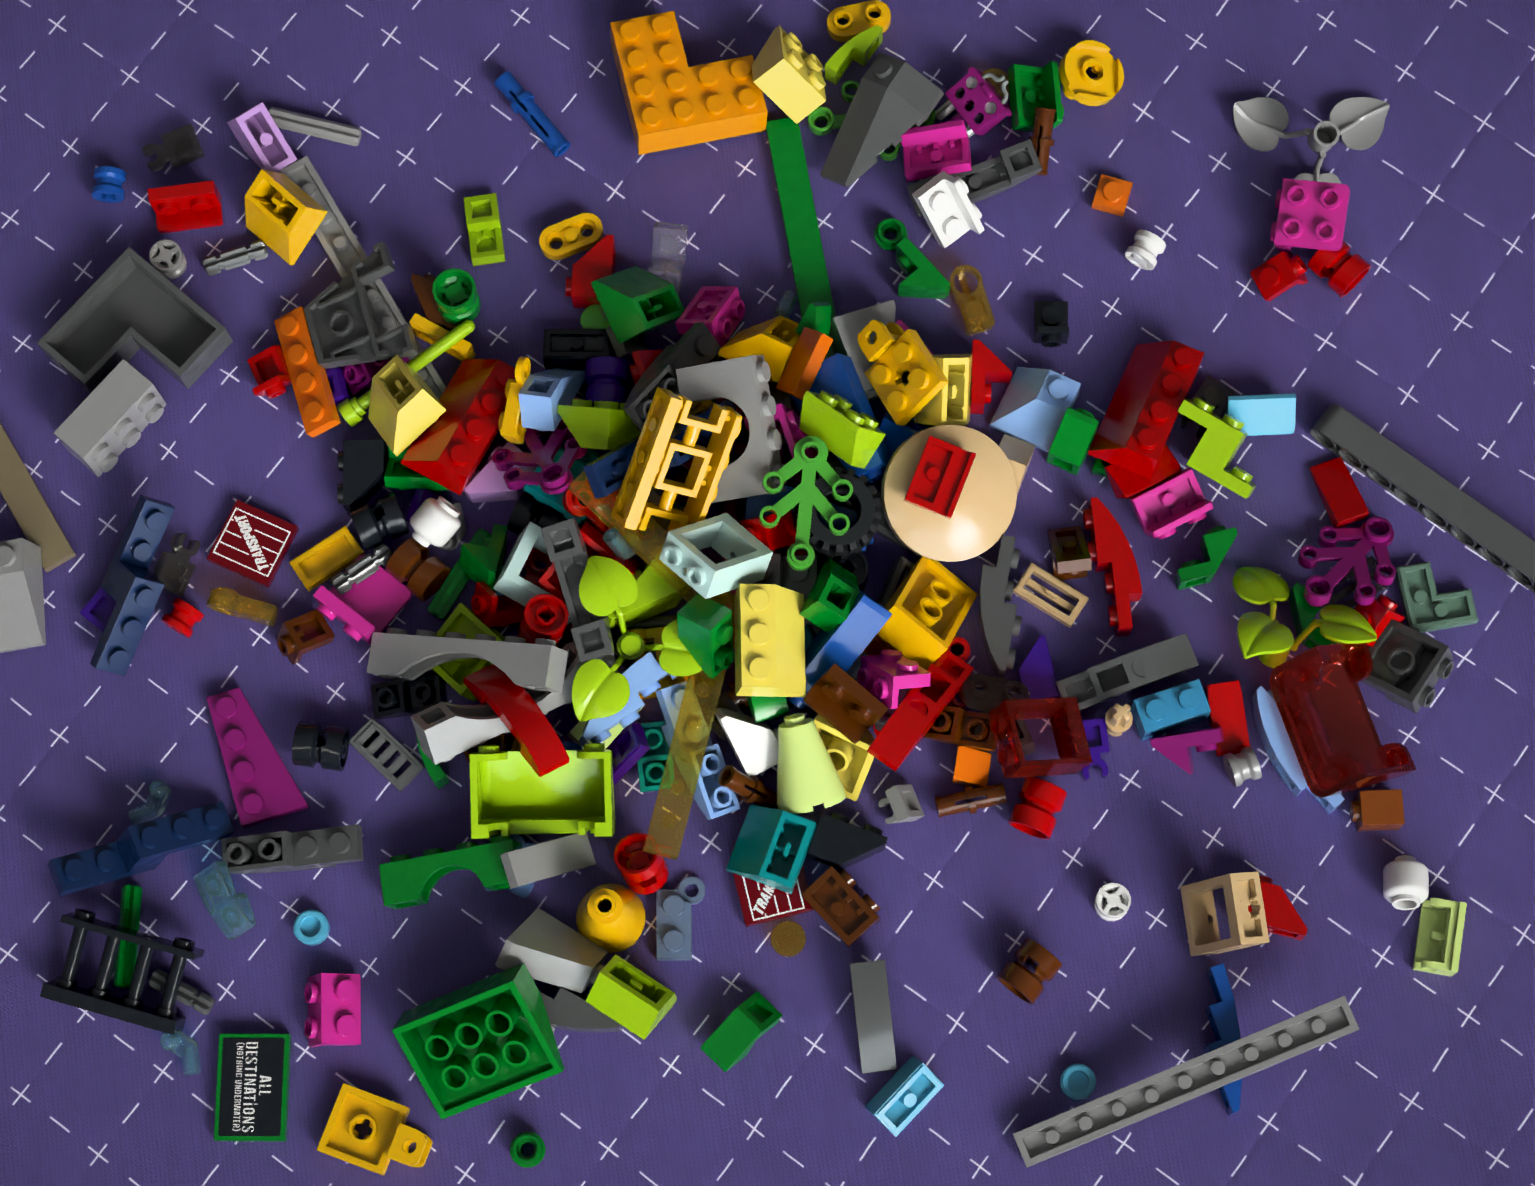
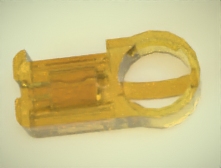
M961 265L955 268L949 280L950 292L953 295L955 304H960L959 308L965 327L968 328L965 331L966 335L972 336L991 330L995 324V319L983 286L982 275L979 270L970 265ZM964 272L971 273L978 281L977 289L972 293L969 290ZM957 274L963 293H960L954 286V278Z
M227 587L211 589L206 603L208 608L219 613L244 618L268 625L269 627H274L279 613L275 605L239 595L236 591Z

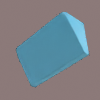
M1296 394L1228 396L1225 414H1229L1243 422L1242 430L1248 432L1247 436L1293 434L1295 431Z
M912 1056L867 1103L865 1108L897 1137L940 1091L944 1084L922 1061Z

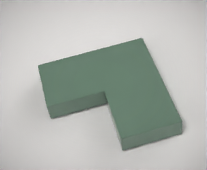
M1430 561L1396 567L1395 576L1408 627L1420 633L1472 625L1478 622L1471 588L1437 594Z

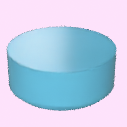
M310 909L301 912L296 917L293 931L297 939L303 944L315 946L321 944L328 937L330 924L321 912Z
M1072 1064L1063 1071L1060 1077V1087L1068 1098L1083 1100L1093 1093L1096 1087V1077L1088 1066Z

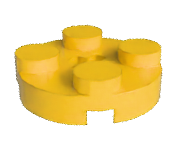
M1084 40L1077 43L1063 55L1059 66V76L1063 84L1062 91L1068 99L1076 100L1087 106H1101L1113 99L1122 88L1124 82L1122 63L1119 58L1114 59L1109 53L1111 49L1107 45L1094 40ZM1088 67H1091L1092 73L1097 74L1098 77L1091 79L1086 73Z

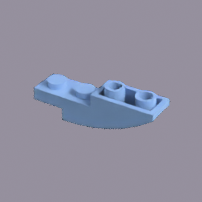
M651 652L640 658L622 674L626 677L630 686V696L625 707L612 716L588 720L579 739L582 747L585 743H602L612 736L609 730L619 723L625 728L640 718L638 711L645 705L639 694L646 698L661 688L659 681L667 676H670L672 680L679 676L670 675L662 670Z
M691 680L655 691L666 725L661 726L666 742L686 786L708 820L741 809L735 792L720 785L718 782V776L726 764L719 744L712 745Z
M1260 686L1252 696L1253 712L1258 733L1272 765L1295 797L1306 788L1330 814L1345 800L1341 795L1343 793L1342 788L1333 778H1326L1319 771V763L1310 752H1302L1300 749L1308 739L1305 735L1306 728L1295 716L1289 717L1281 708L1283 703L1273 691H1266Z

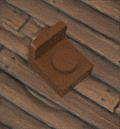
M315 609L284 622L277 635V646L282 655L287 656L293 665L300 661L303 654L331 643L335 635L323 615Z

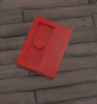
M929 436L903 501L951 519L976 453L968 452L958 446Z

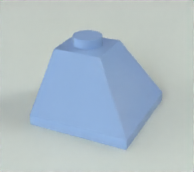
M1017 367L989 426L1012 437L1034 444L1036 448L1048 453L1067 408H1073L1081 383L1049 369Z

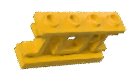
M657 387L611 517L624 528L632 530L638 528L643 531L646 530L651 515L669 519L671 521L667 532L705 520L709 507L717 496V486L722 472L728 466L729 453L733 442L740 434L742 415L729 406H721L714 403L708 419L688 414L692 405V401L681 394L676 395L668 389ZM675 422L687 425L682 441L670 438ZM701 429L712 432L707 448L696 445ZM674 451L694 455L685 483L665 479ZM652 486L664 490L658 505L647 502ZM677 494L689 496L683 512L672 508Z

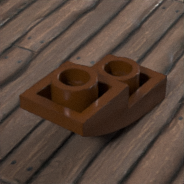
M946 706L923 738L995 752L1002 718L998 715L965 711L960 707Z

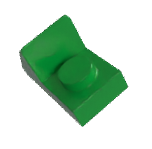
M907 237L897 243L896 263L906 274L912 273L898 285V296L945 299L949 296L950 282Z
M494 524L491 537L485 536L483 546L462 543L460 566L462 570L475 583L484 581L495 593L496 590L493 587L501 573L507 551L508 526Z

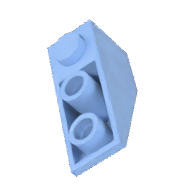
M553 368L529 375L518 393L522 427L538 431H555L562 419L557 412L558 405L570 406L572 399H574L585 381V371Z

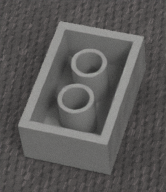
M123 359L55 430L54 434L69 453L97 477H100L103 472L110 471L116 465L118 456L126 448H130L138 442L141 432L149 423H155L162 416L164 407L167 404L153 383Z

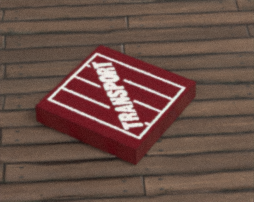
M237 499L206 559L215 565L269 588L299 528L294 524Z
M803 865L792 894L733 873L746 927L814 911L813 907L801 895L808 888Z

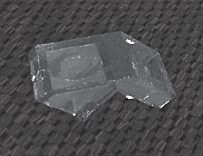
M655 222L652 258L648 266V272L672 283L680 299L686 260L688 225Z

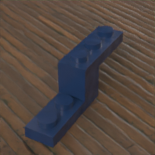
M724 398L715 403L721 406H729L736 411L733 401ZM713 404L693 416L708 419ZM675 424L670 438L682 441L687 425ZM701 429L696 445L707 448L712 432ZM639 436L583 466L595 499L606 497L621 488ZM674 451L669 468L681 465L693 458L694 455Z
M140 495L107 570L101 587L117 603L90 662L95 669L125 676L165 586L149 570V566L175 509L168 502Z
M223 801L129 826L116 842L51 859L47 865L58 894L62 896L154 870L168 854L231 837L235 831Z

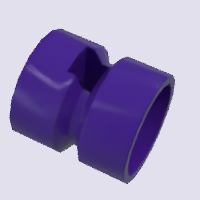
M600 356L593 357L585 362V381L590 385L585 392V400H591L592 407L594 401L619 402V409L620 403H626L628 389L624 385L628 383V361L618 357Z

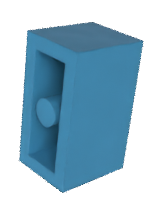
M1197 679L1135 699L1130 711L1142 741L1204 721L1209 716L1211 709L1201 682Z

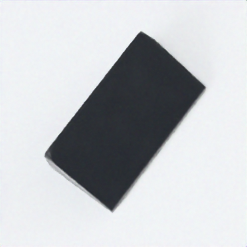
M544 329L543 361L546 370L553 368L585 370V362L588 359L611 356V341L606 329Z

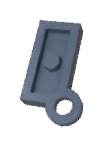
M691 876L683 879L678 886V890L661 889L656 891L657 961H692V905L701 902L706 893L704 883L697 877ZM692 884L698 887V894L696 896L689 897L686 895L685 889L688 885Z

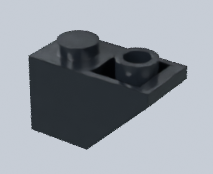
M383 439L343 440V451H338L337 456L339 472L343 471V483L337 485V499L339 504H343L347 514H350V509L365 504L385 485L384 475L388 464V447Z
M831 812L830 817L822 814L808 850V859L830 867L832 866L838 870L845 869L885 850L888 837L883 836V831L877 827L864 824L863 828L849 824L850 819L841 814Z

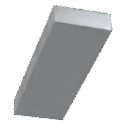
M578 833L500 855L510 889L596 864L587 833L586 835H578Z

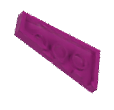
M235 688L206 697L241 826L247 828L309 809V805L281 760L242 690Z

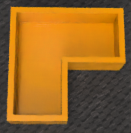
M674 11L610 22L611 47L638 155L766 131L768 111L762 90L753 82V55L688 67Z

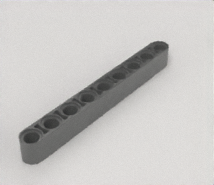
M1330 404L1310 430L1311 436L1318 443L1338 457H1341L1345 462L1535 593L1534 540L1344 408L1336 404Z

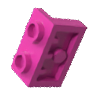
M702 286L676 321L678 334H685L695 323L703 322L719 345L723 347L744 318L745 304L740 298L737 286Z

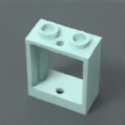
M724 513L668 531L659 560L702 597L708 599L737 589L740 583L752 584L763 580L773 551L729 514ZM711 546L727 561L715 564L700 550Z
M529 522L519 534L493 587L496 591L523 606L536 595L550 594L519 576L533 547L548 555L541 527L532 522ZM570 616L568 617L567 625L571 622Z

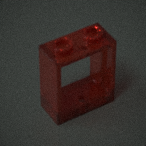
M1076 697L1005 700L989 712L990 729L994 733L998 749L997 758L1002 766L1004 778L1076 774L1093 762ZM1050 718L1059 759L1025 761L1015 720Z

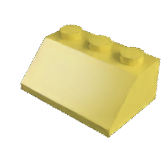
M739 584L734 593L736 696H806L804 617L799 614L804 605V594L776 584Z

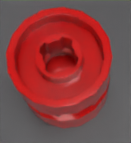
M1343 240L1342 248L1339 251L1318 250L1309 260L1307 267L1320 279L1327 278L1328 286L1342 298L1365 277L1371 265L1358 253L1350 254V246Z
M540 594L531 598L525 605L518 636L526 639V643L535 644L536 638L556 641V647L561 644L568 622L569 613L567 606L561 599L550 594Z
M1026 777L1018 795L1022 803L1015 804L1008 824L1030 836L1049 840L1057 822L1053 815L1055 812L1062 810L1067 792L1045 780Z
M633 833L622 838L616 845L614 862L632 891L637 894L647 895L663 887L669 875L668 865L652 837L644 833Z

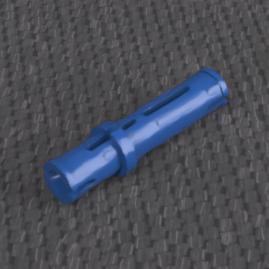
M507 71L500 75L494 85L511 103L510 108L515 114L519 113L549 148L554 157L564 154L571 146V143L566 140L552 121L534 102V95L530 91H525L511 72Z

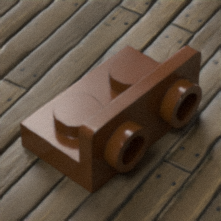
M835 663L820 676L803 698V701L854 744L859 742L867 730L881 719L888 710V707Z
M831 866L801 895L850 947L873 924H877L881 920L876 914L881 908L867 893L861 898L852 887L857 882L844 868L837 872Z

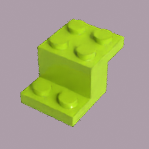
M1195 397L1193 401L1184 399L1177 412L1207 428L1186 465L1243 498H1249L1257 486L1251 482L1253 475L1237 466L1233 467L1232 470L1228 469L1248 432L1242 430L1244 423L1229 414H1225L1223 418L1214 414L1215 406L1199 397Z

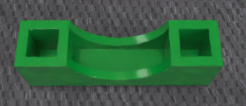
M496 836L489 839L490 844L477 846V842H465L457 844L456 850L444 852L443 848H434L423 851V856L411 858V855L407 854L392 856L389 863L379 864L384 906L396 910L428 904L435 884L443 876L456 870H471L478 876L483 886L490 890L508 889L510 886L500 855L523 848L522 844L513 839L510 840V836Z

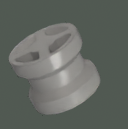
M164 239L156 242L150 249L149 259L151 264L167 279L178 278L186 270V257L176 242Z
M1251 746L1242 748L1241 752L1237 754L1227 753L1223 755L1226 773L1234 787L1242 785L1244 780L1247 779L1257 780L1262 778L1259 761Z

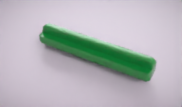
M479 528L468 544L483 546L485 536L491 537V534ZM461 556L427 607V611L438 619L443 620L470 579L460 566Z
M123 885L119 915L120 926L139 931L142 888L138 885ZM122 939L115 961L114 985L118 988H129L136 964L138 944Z

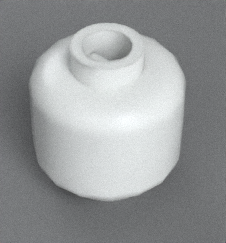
M441 496L438 499H426L410 518V524L415 530L412 534L413 538L426 548L430 544L436 547H443L461 526L458 518L460 511Z
M1401 855L1396 857L1395 861L1388 863L1383 868L1384 898L1389 903H1392V906L1396 909L1413 910L1418 908L1429 897L1428 868L1423 863L1416 861V858L1413 856Z

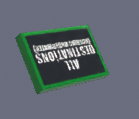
M219 1034L214 1141L287 1142L291 1056L290 1034Z

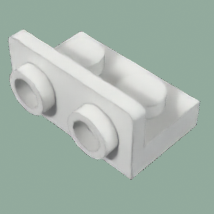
M944 171L912 193V196L938 245L946 248L970 229L978 234L982 233L985 229L980 222L982 218L980 210L974 203L970 202L967 196L969 189L965 182L959 176L953 177Z

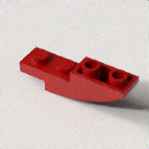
M1092 497L1090 498L1088 509H1083L1084 528L1090 529L1092 540L1087 542L1091 561L1094 562L1095 572L1109 571V573H1104L1105 593H1111L1113 605L1107 608L1109 627L1115 626L1116 637L1128 636L1133 628L1130 602L1140 601L1143 593L1140 574L1132 549L1120 525L1099 498Z
M946 650L927 669L931 673L930 686L912 688L872 742L867 752L896 772L932 727L935 719L971 676L974 668L949 650Z

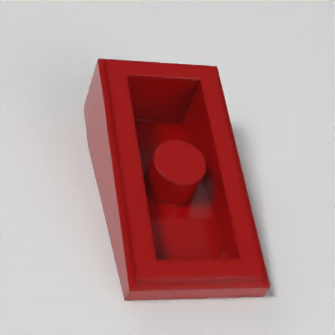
M1341 457L1309 467L1333 527L1341 528L1367 518L1369 514L1367 506Z
M1235 680L1206 685L1204 693L1211 709L1208 716L1210 728L1222 726L1224 741L1216 743V757H1221L1227 753H1240L1242 748L1250 746L1240 681Z

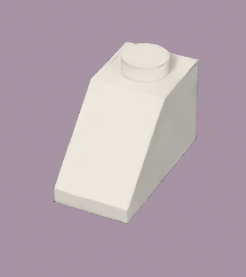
M720 707L713 710L742 770L747 776H755L778 764L777 728L771 730L765 721L755 723L753 717Z

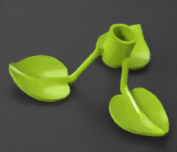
M591 556L588 559L579 583V598L583 607L593 615L605 617L615 610L622 636L618 639L615 647L618 658L610 668L604 661L592 659L584 663L574 677L572 704L575 715L581 722L612 716L625 707L630 696V686L626 677L616 673V670L623 661H636L643 652L662 650L659 657L660 667L673 676L684 677L703 671L678 638L677 620L669 623L662 631L661 640L663 644L646 645L638 634L627 631L621 607L630 606L636 601L638 595L637 583L632 573L625 566L603 556Z
M1261 567L1237 568L1234 574L1232 585L1238 596L1253 604L1262 605L1268 603L1270 606L1269 616L1254 611L1244 613L1239 618L1237 638L1244 659L1259 655V660L1264 665L1270 668H1281L1285 665L1290 650L1297 651L1299 644L1317 627H1320V633L1323 637L1338 643L1359 644L1377 640V634L1369 622L1359 612L1344 605H1328L1323 607L1319 613L1320 619L1313 620L1294 640L1290 629L1285 625L1279 624L1278 620H1275L1277 609L1275 601H1286L1290 595L1286 581L1277 573Z

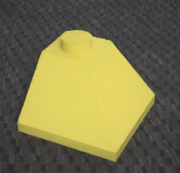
M817 714L814 723L845 788V796L856 802L874 760V756L868 753L867 750L875 738L868 729L860 741L854 744Z

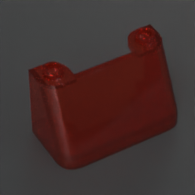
M1339 643L1315 646L1277 666L1270 675V689L1310 791L1315 796L1321 798L1401 777L1416 770L1410 752L1403 744L1394 742L1381 745L1358 683L1370 676L1373 670V659L1367 643Z

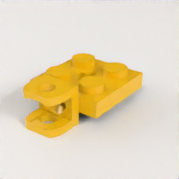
M871 320L858 334L857 340L862 352L868 361L875 362L864 374L896 425L905 426L949 381L916 330L907 329L904 332L897 323L888 322L885 326L879 320ZM872 332H875L876 336L872 344L870 342V335ZM904 371L910 372L907 376L908 384L902 382Z
M343 1083L317 1151L384 1176L391 1159L410 1167H423L433 1141L419 1130L404 1125L410 1112L409 1107ZM365 1119L369 1120V1127L373 1129L371 1135H366L364 1139H358L359 1132L355 1130V1126L357 1123L363 1124ZM415 1142L416 1149L409 1153V1146Z

